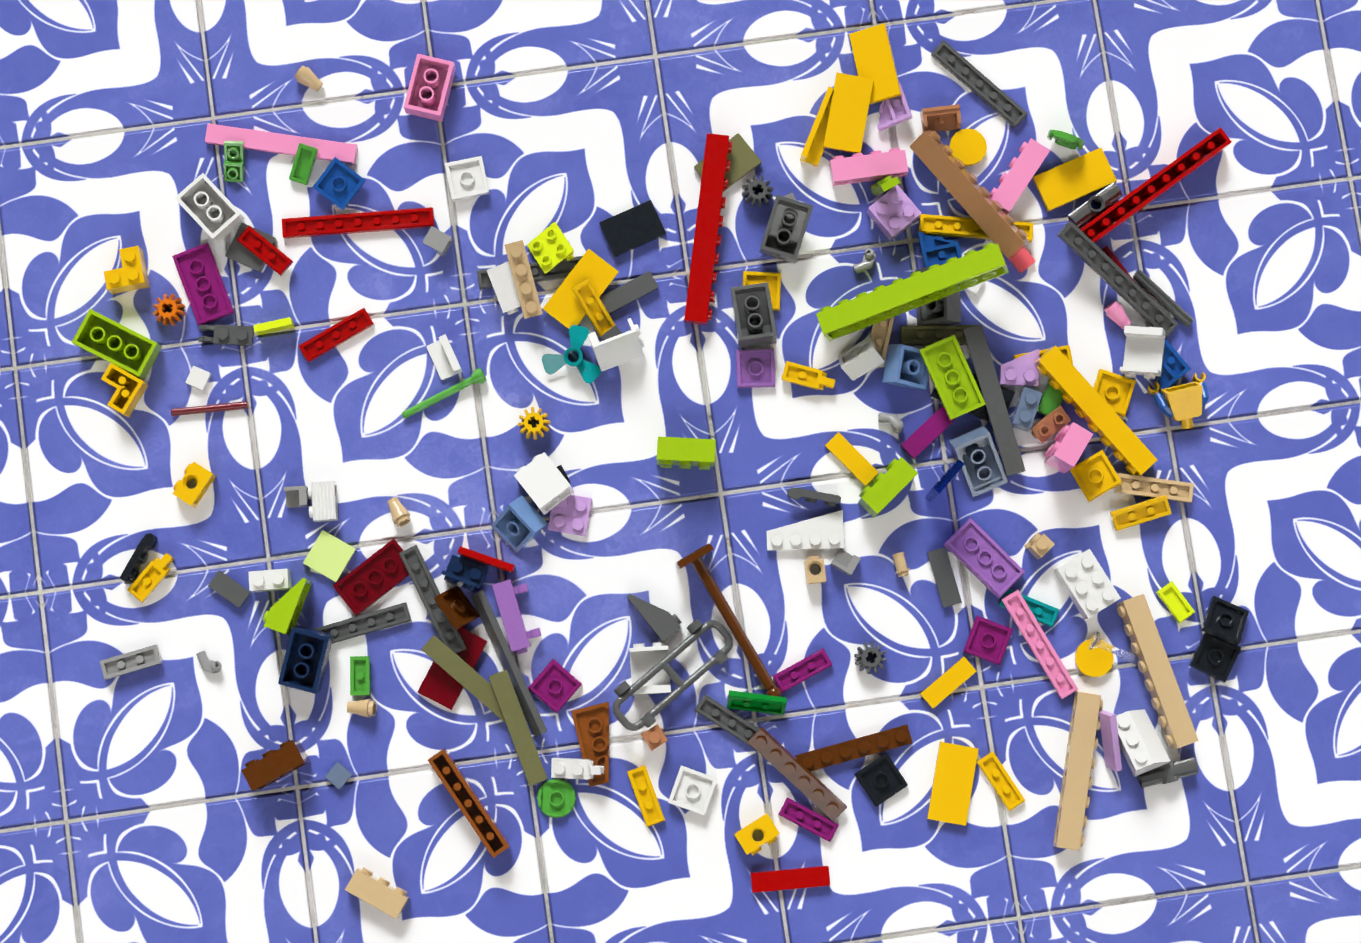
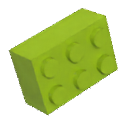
M658 436L657 464H660L661 468H672V465H679L680 469H691V466H699L698 469L710 470V467H714L716 439Z
M902 457L899 460L895 458L885 468L887 472L885 474L881 472L872 481L874 485L872 487L868 485L858 495L860 497L858 503L873 518L918 474Z

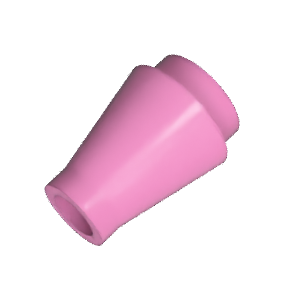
M1114 301L1104 309L1105 315L1120 326L1121 329H1124V326H1128L1131 323L1121 303Z

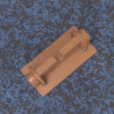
M1060 405L1031 427V434L1042 444L1068 424L1071 419Z

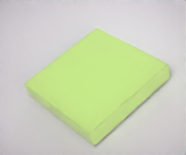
M322 530L303 564L338 582L356 549Z

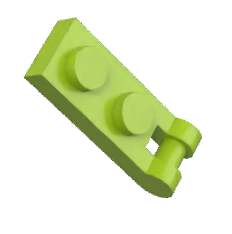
M888 176L877 182V185H871L870 189L874 196H877L900 184L897 176L894 178Z

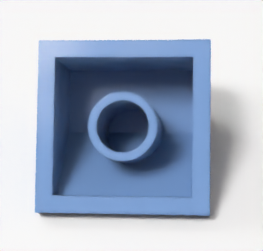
M903 344L888 345L882 382L900 387L926 390L929 373L919 353L920 349Z
M520 496L504 509L491 524V527L517 554L548 523L523 496Z

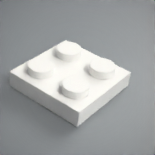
M482 156L445 163L452 201L489 194Z
M681 766L668 803L705 816L717 778Z

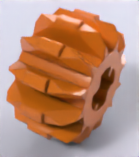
M163 294V300L158 297L157 301L159 304H153V307L157 309L153 312L154 316H158L156 320L159 323L163 321L164 326H167L169 322L172 326H175V320L182 322L179 316H185L186 314L182 311L186 308L184 304H181L182 299L180 297L176 298L174 294H171L170 297L167 294ZM170 307L172 312L169 313L166 309Z

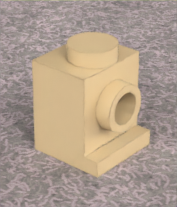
M1037 533L1024 547L1037 559H1040L1055 544L1045 534L1040 535Z

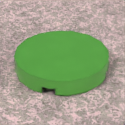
M1049 130L1047 134L1048 140L1051 141L1053 138L1057 145L1073 150L1077 147L1078 150H1082L1085 143L1082 139L1059 130Z
M561 779L547 781L538 791V806L549 817L559 818L567 815L574 808L576 802V795L572 785Z

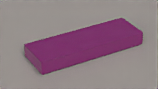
M942 406L900 446L914 459L951 425L955 419L949 420Z
M824 648L773 675V678L783 693L833 664Z
M788 797L778 815L829 842L839 826L837 823Z

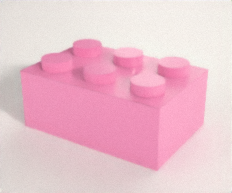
M417 54L403 107L406 114L443 122L456 71L454 62Z
M1074 422L1069 426L1065 425L1054 438L1055 444H1052L1047 449L1044 455L1047 458L1044 463L1065 474L1076 465L1093 433Z

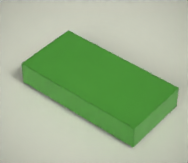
M299 143L289 180L308 185L318 153L317 148Z

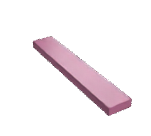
M1019 590L1001 599L1060 698L1064 699L1079 690Z

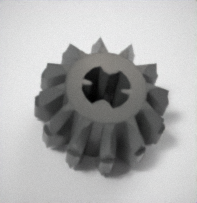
M753 176V182L747 179V185H742L744 192L741 193V196L747 197L744 201L746 204L751 201V207L758 203V207L761 208L762 202L768 205V199L773 197L770 193L773 191V187L769 186V180L763 182V176L760 177V180ZM757 189H760L758 195H755V191Z
M871 641L870 648L864 642L863 647L865 650L857 647L861 654H854L855 658H860L859 661L855 662V665L862 663L859 670L863 671L867 667V674L871 673V668L875 674L878 673L876 666L883 669L884 665L880 661H887V658H881V655L886 654V651H878L882 646L880 644L874 648V641ZM869 652L871 653V655H875L873 663H870V661L867 662L866 657H868Z

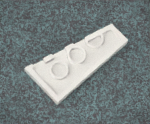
M843 510L766 531L767 551L844 549Z

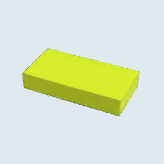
M288 317L256 324L253 328L254 332L259 336L295 328L294 321Z
M1170 581L1156 592L1178 624L1195 613L1173 581Z

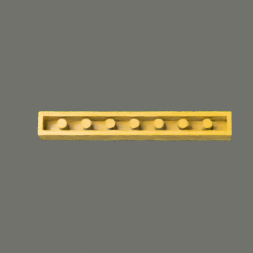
M1056 346L1048 349L1034 362L1037 365L1036 369L1038 372L1049 378L1050 385L1063 394L1062 398L1065 402L1071 403L1075 407V413L1088 422L1087 426L1091 431L1097 432L1100 435L1101 442L1114 451L1113 455L1116 459L1122 460L1126 464L1125 468L1131 475H1142L1158 460Z

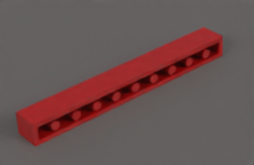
M1221 127L1080 230L1094 243H1097L1226 149L1232 141Z
M707 133L684 323L707 325V320L711 321L712 309H709V302L714 300V291L711 290V285L716 283L717 272H713L714 264L718 265L719 253L715 252L716 246H720L721 242L718 227H722L724 217L720 216L721 208L725 209L726 197H722L723 190H727L728 179L724 177L725 171L729 172L730 160H727V153H731L733 143L729 141L728 135Z

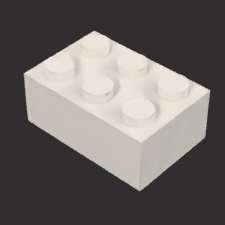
M204 173L198 176L175 197L177 202L216 244L245 219Z
M1090 549L1053 570L1084 620L1121 599Z

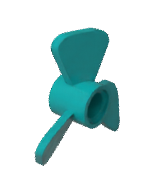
M572 325L569 328L571 347L564 352V355L544 354L542 356V364L547 374H554L566 364L572 367L577 366L583 380L588 384L592 383L601 374L599 366L583 360V354L580 350L588 338L589 329L583 326ZM572 351L579 354V359L576 362L568 360V355Z

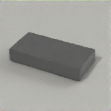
M220 570L208 585V587L238 608L242 607L251 594L249 590Z

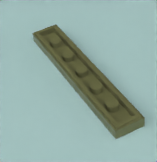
M433 635L421 650L505 722L491 684L439 638Z
M507 669L488 676L528 786L546 780V773Z

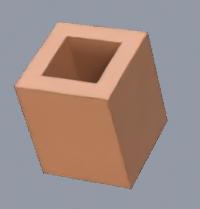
M658 724L641 734L651 751L668 741Z

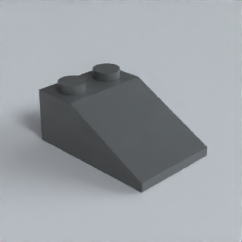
M777 195L759 253L795 264L813 206Z
M768 282L731 287L739 349L777 343V332Z

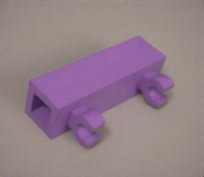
M511 579L493 584V591L511 652H516L517 655L528 652L527 648L531 647L529 639L542 636L540 628L526 631L516 595L528 592L527 584L524 583L513 587Z

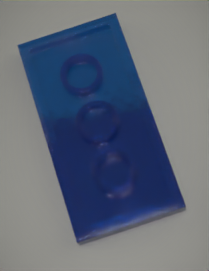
M957 460L928 492L925 498L931 502L965 464L961 460Z

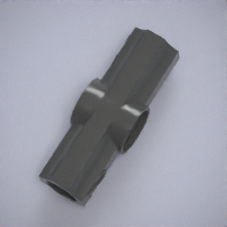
M1112 183L1098 194L1092 196L1087 202L1067 215L1069 221H1072L1079 228L1122 197L1123 194L1120 188ZM1091 202L1097 203L1099 209H1093Z
M1194 757L1176 762L1170 761V763L1138 775L1137 779L1141 788L1160 783L1167 784L1178 781L1179 778L1197 774L1198 765Z

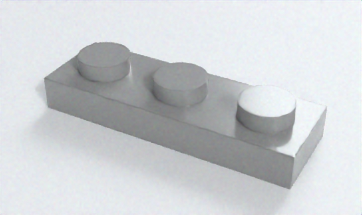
M157 644L100 661L104 680L162 664Z

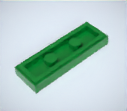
M729 690L727 708L784 715L787 698Z

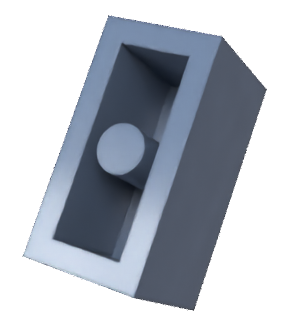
M1027 387L1020 391L1011 419L1012 427L1026 432L1031 429L1043 394L1042 392Z

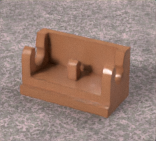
M960 104L923 108L921 110L922 132L928 130L942 132L959 130L961 128Z

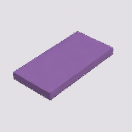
M971 518L943 544L998 599L1025 573Z

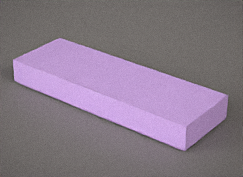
M1105 710L1100 711L1099 718L1105 767L1116 772L1121 771L1122 763L1116 714Z

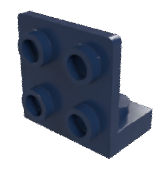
M452 555L446 571L442 570L441 574L447 582L455 585L460 582L463 584L462 587L475 592V589L481 590L489 569Z

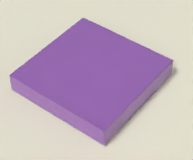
M774 349L736 350L737 389L775 387Z

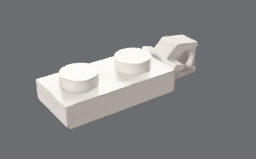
M552 758L551 778L588 780L593 779V775L604 774V766L594 765V761H591V759Z

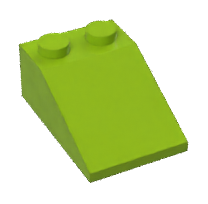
M302 578L269 611H266L263 617L264 627L290 635L292 627L297 624L312 581Z

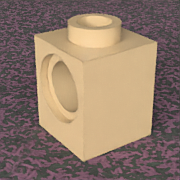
M809 556L808 560L804 561L806 585L825 583L824 558L819 559V556ZM817 565L820 568V573L817 575L811 574L810 566Z

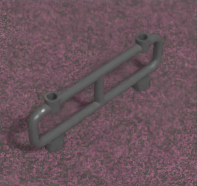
M697 618L686 627L691 635L631 686L624 681L613 690L618 696L612 706L613 714L623 727L630 731H637L644 726L649 728L656 722L654 717L716 663L720 666L728 659L726 655L732 649L733 638L720 622L709 620L702 624ZM708 629H717L725 639V646L683 681L669 663ZM663 669L678 687L641 717L636 723L629 722L620 710L621 704Z

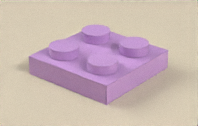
M576 495L568 496L551 509L548 530L586 536L592 498Z

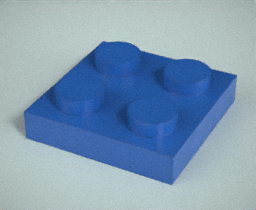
M335 157L313 185V188L344 211L366 180Z

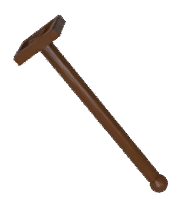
M708 543L675 562L678 570L692 563L762 686L767 690L766 695L781 697L782 692L780 688L775 686L770 674L701 558L703 555L714 550L712 545Z

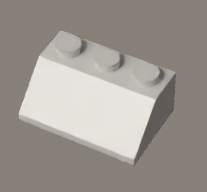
M1145 709L1127 711L1116 716L1119 746L1134 777L1170 763V759Z

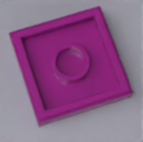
M976 615L963 652L1000 665L1013 629Z
M552 659L528 689L553 711L558 713L580 688L582 683Z

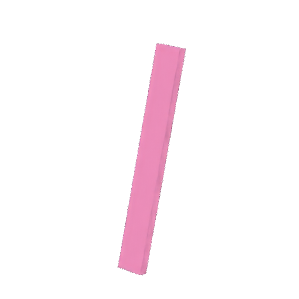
M209 123L205 136V143L224 146L225 141H244V149L296 156L299 143L318 149L316 159L332 161L336 157L341 162L355 164L358 147L357 144Z

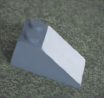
M984 426L949 440L954 457L972 497L1008 483L990 432Z

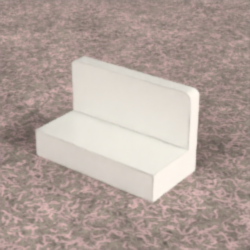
M446 334L440 336L438 341L427 345V350L441 380L463 372Z
M870 336L838 355L841 368L852 381L884 363L883 357L877 352L874 341Z

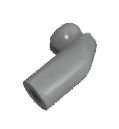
M872 249L865 250L862 262L853 265L855 274L867 271L873 267L876 254Z
M888 413L878 414V422L889 423L894 433L902 432L904 424L897 415Z
M205 650L196 654L204 671L210 673L220 672L222 668L221 663L209 660Z

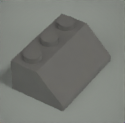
M929 267L916 269L915 272L921 271L922 273L927 271ZM960 292L917 308V326L961 323Z

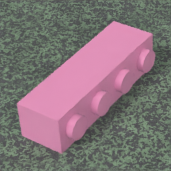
M1032 138L1028 143L1024 141L1019 149V152H1021L1018 159L1016 157L1012 159L1009 164L1010 171L1008 174L1003 173L998 181L1001 183L998 189L993 188L989 195L993 201L996 200L1002 206L1001 210L1006 215L1009 214L1050 152L1049 149Z
M893 148L889 152L883 153L880 150L872 151L868 155L856 153L851 155L852 157L846 158L844 156H835L829 162L832 186L882 180L888 176H891V178L896 176L904 177L909 172L905 150H900V148Z

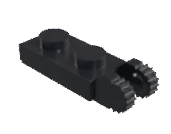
M152 533L145 534L123 570L120 579L131 583V581L137 578L141 563L144 564L149 557L148 551L156 546L157 538Z

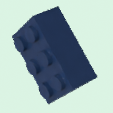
M299 625L292 627L278 684L314 694L318 693L321 690L334 635Z

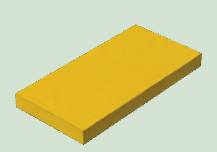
M883 23L850 33L849 37L858 76L874 79L869 105L901 96L902 93L886 24Z
M836 73L823 144L824 148L861 153L874 79Z
M1101 147L1032 178L1048 212L1117 182Z
M588 249L542 309L568 329L572 325H579L586 316V313L572 288L589 279L600 297L619 271Z
M939 742L927 819L966 826L978 748Z

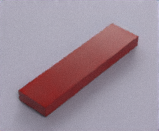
M362 308L298 347L307 362L310 363L375 324L366 309Z
M829 866L750 873L752 893L830 886Z

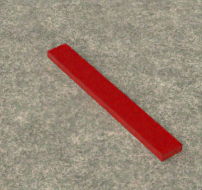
M433 207L285 218L282 219V235L284 239L430 228L431 226L435 227Z

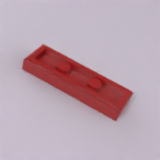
M250 226L237 239L240 244L280 276L293 263L289 257Z
M461 546L458 550V554L514 573L516 566Z

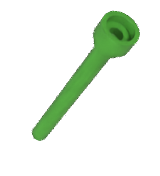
M482 369L474 370L471 377L403 411L402 417L408 418L474 383L482 384L486 382L487 379Z

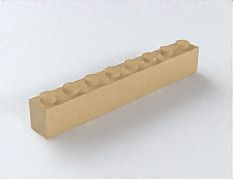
M1141 594L1118 602L1117 612L1125 624L1124 631L1131 640V650L1137 656L1138 668L1144 675V684L1146 689L1150 691L1151 703L1153 708L1157 710L1158 722L1166 734L1165 741L1171 749H1178L1199 741L1145 595Z
M1079 691L1074 693L1053 842L1054 847L1080 851V847H1083L1084 844L1082 829L1087 824V816L1084 815L1085 808L1089 807L1090 797L1087 794L1088 788L1091 789L1092 786L1090 772L1095 766L1093 751L1097 749L1098 739L1095 736L1096 730L1099 731L1100 729L1098 715L1099 711H1102L1103 708L1101 695Z

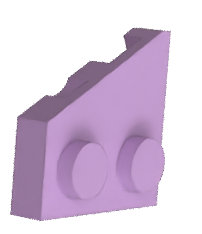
M900 82L902 95L884 100L880 105L879 124H877L879 132L913 118Z
M1034 350L1001 365L999 384L1038 387L1039 372L1034 362L1039 359L1040 350Z

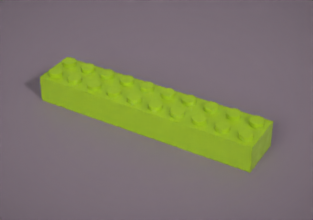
M989 243L979 251H968L961 258H950L943 265H932L927 271L922 273L921 271L910 274L909 278L904 280L903 278L892 281L891 285L886 287L884 285L874 288L873 292L868 294L866 292L856 295L855 299L842 300L834 307L826 306L821 308L820 312L816 313L823 335L829 341L1009 273L998 243Z

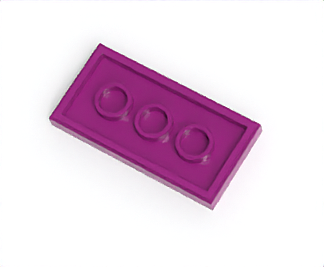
M208 242L172 256L198 326L235 313Z

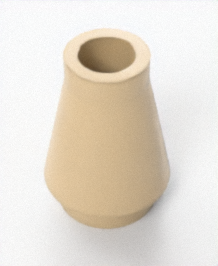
M304 65L294 76L298 83L316 92L323 85V82L318 79L312 70Z
M397 497L387 501L393 523L397 527L404 526L411 521V514Z
M372 699L348 701L347 713L367 718L376 715L377 703L372 701Z

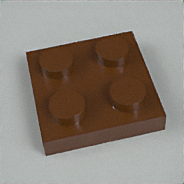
M458 585L434 598L438 608L444 612L449 623L456 630L480 617Z

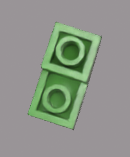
M225 141L224 182H244V141Z
M1049 379L1037 412L1045 416L1060 406L1063 400V394L1050 385Z

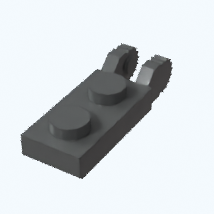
M199 325V330L214 331V337L201 336L198 338V342L213 343L214 345H253V326Z
M792 487L788 490V496L791 499L798 500L801 497H806L805 501L816 503L817 500L825 501L824 505L834 507L836 503L840 504L841 502L839 495Z

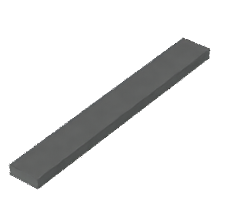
M1069 221L1057 234L1074 253L1152 327L1163 328L1166 331L1165 338L1176 328L1178 323L1072 221Z
M982 324L963 329L962 331L980 391L986 404V411L1006 477L1024 472L1026 470Z
M479 591L471 596V599L480 615L503 669L508 671L519 704L534 737L540 736L547 732V729L484 591Z

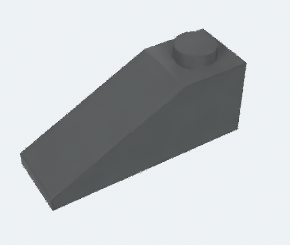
M631 594L627 596L662 642H665L681 629L679 624L682 622L675 613L671 615L670 612Z

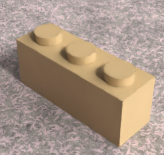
M365 867L356 869L345 890L397 919L410 898L406 895L407 891L398 886L396 889L389 885L390 881L383 877L378 879L372 876L373 872Z

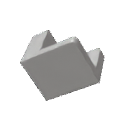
M432 226L423 240V244L436 250L437 254L442 257L445 256L453 242L451 236Z
M307 486L283 487V491L286 492L287 508L310 506Z
M839 549L830 565L851 576L861 558Z

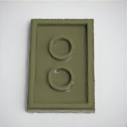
M739 133L729 139L733 143L731 153H727V160H730L729 172L725 171L724 177L728 179L727 189L762 163ZM704 159L694 166V169L701 177Z

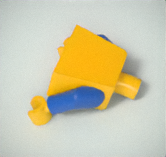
M1203 372L1200 374L1201 379H1198L1195 373L1192 376L1193 382L1161 389V392H1159L1160 386L1157 382L1154 383L1157 388L1156 390H1152L1148 385L1147 391L1149 394L1154 395L1153 398L1159 409L1167 417L1175 421H1181L1182 429L1194 427L1192 418L1202 415V410L1208 401L1207 386L1203 382L1206 374Z

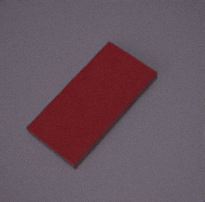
M394 538L333 585L356 616L360 615L410 576L399 554L404 550Z
M460 628L458 631L467 649L457 655L474 669L488 641L464 628ZM433 661L417 693L452 710L464 687Z

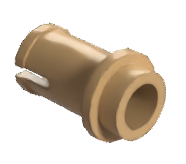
M904 552L893 554L892 557L896 567L895 574L898 577L909 575L910 568H907Z

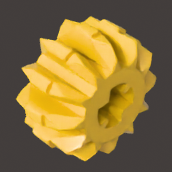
M531 407L530 414L525 409L526 417L519 416V419L524 421L518 423V427H524L520 430V433L524 434L527 432V439L533 434L534 440H537L538 433L543 438L542 430L549 431V428L544 426L550 424V420H544L548 417V414L544 413L541 415V408L535 413V408ZM536 419V422L539 423V425L536 424L537 427L532 428V425L529 424V422L532 423L531 420Z

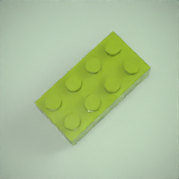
M89 309L71 342L77 347L118 366L142 380H145L162 349V346L157 342Z

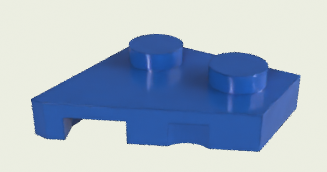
M923 232L917 233L925 268L935 264H945L948 259L953 257H962L958 241L945 240L942 237L926 235Z
M1165 340L1161 377L1157 376L1160 390L1169 388L1191 370L1167 340Z

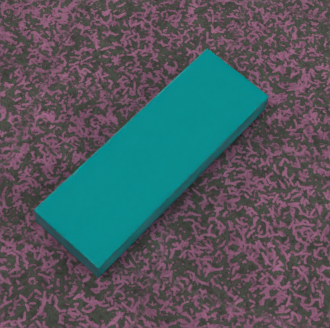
M1008 589L1002 595L1001 599L1013 593L1014 591ZM1021 594L1037 622L1052 628L1060 609ZM1000 599L998 606L1006 609L1005 605Z

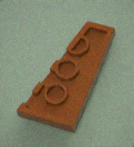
M609 702L571 711L582 758L591 759V761H594V765L604 766V774L593 775V779H588L590 787L609 782Z

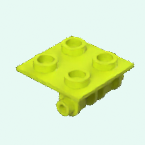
M553 222L527 244V247L545 274L562 260L567 259V261H570L574 258V249L556 222Z

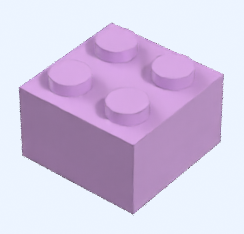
M898 185L872 204L866 212L890 242L918 220L922 214Z

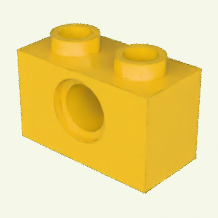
M193 462L184 470L185 475L182 480H178L175 483L172 494L196 508L216 478V475ZM192 479H196V487L190 489L189 482Z
M766 813L734 835L747 855L751 853L753 856L762 850L760 846L766 842L768 845L775 842L780 832ZM755 830L763 832V838L760 841H755L752 837Z

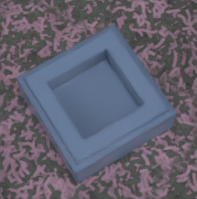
M337 762L326 774L325 778L340 790L353 774Z

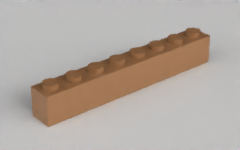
M924 131L909 147L995 244L998 243L1002 253L1007 258L1014 257L1029 243L1027 234L1014 225V219L1001 210L1002 206L996 200L993 201L991 199L989 191L977 183L978 179L974 174L967 172L964 168L965 164L952 155V149L940 141V136L935 131Z

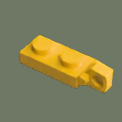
M786 361L781 378L782 381L816 390H823L824 387L833 389L836 381L835 379L827 378V373H824L823 370Z
M166 553L161 560L159 558H156L154 561L152 560L127 590L143 603L171 570L168 566L175 558Z

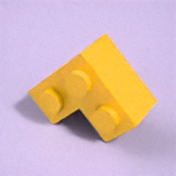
M139 246L119 249L122 268L104 271L107 290L111 294L150 287L143 250Z
M112 363L109 364L101 380L116 388L107 405L129 418L149 385Z

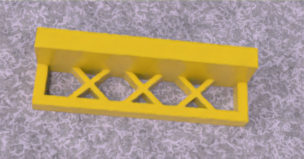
M829 86L800 157V161L818 167L825 149L823 144L834 89Z

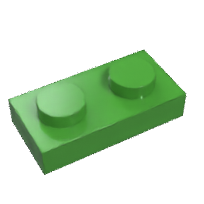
M350 656V696L371 695L370 656Z

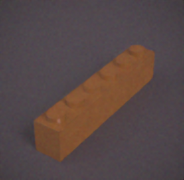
M442 749L429 758L428 762L491 856L494 858L509 848L511 845L448 751Z

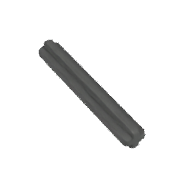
M1138 270L1133 275V279L1185 327L1192 324L1194 319L1143 271Z

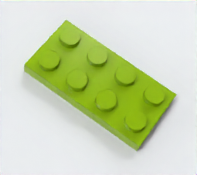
M955 334L919 350L949 420L986 405Z

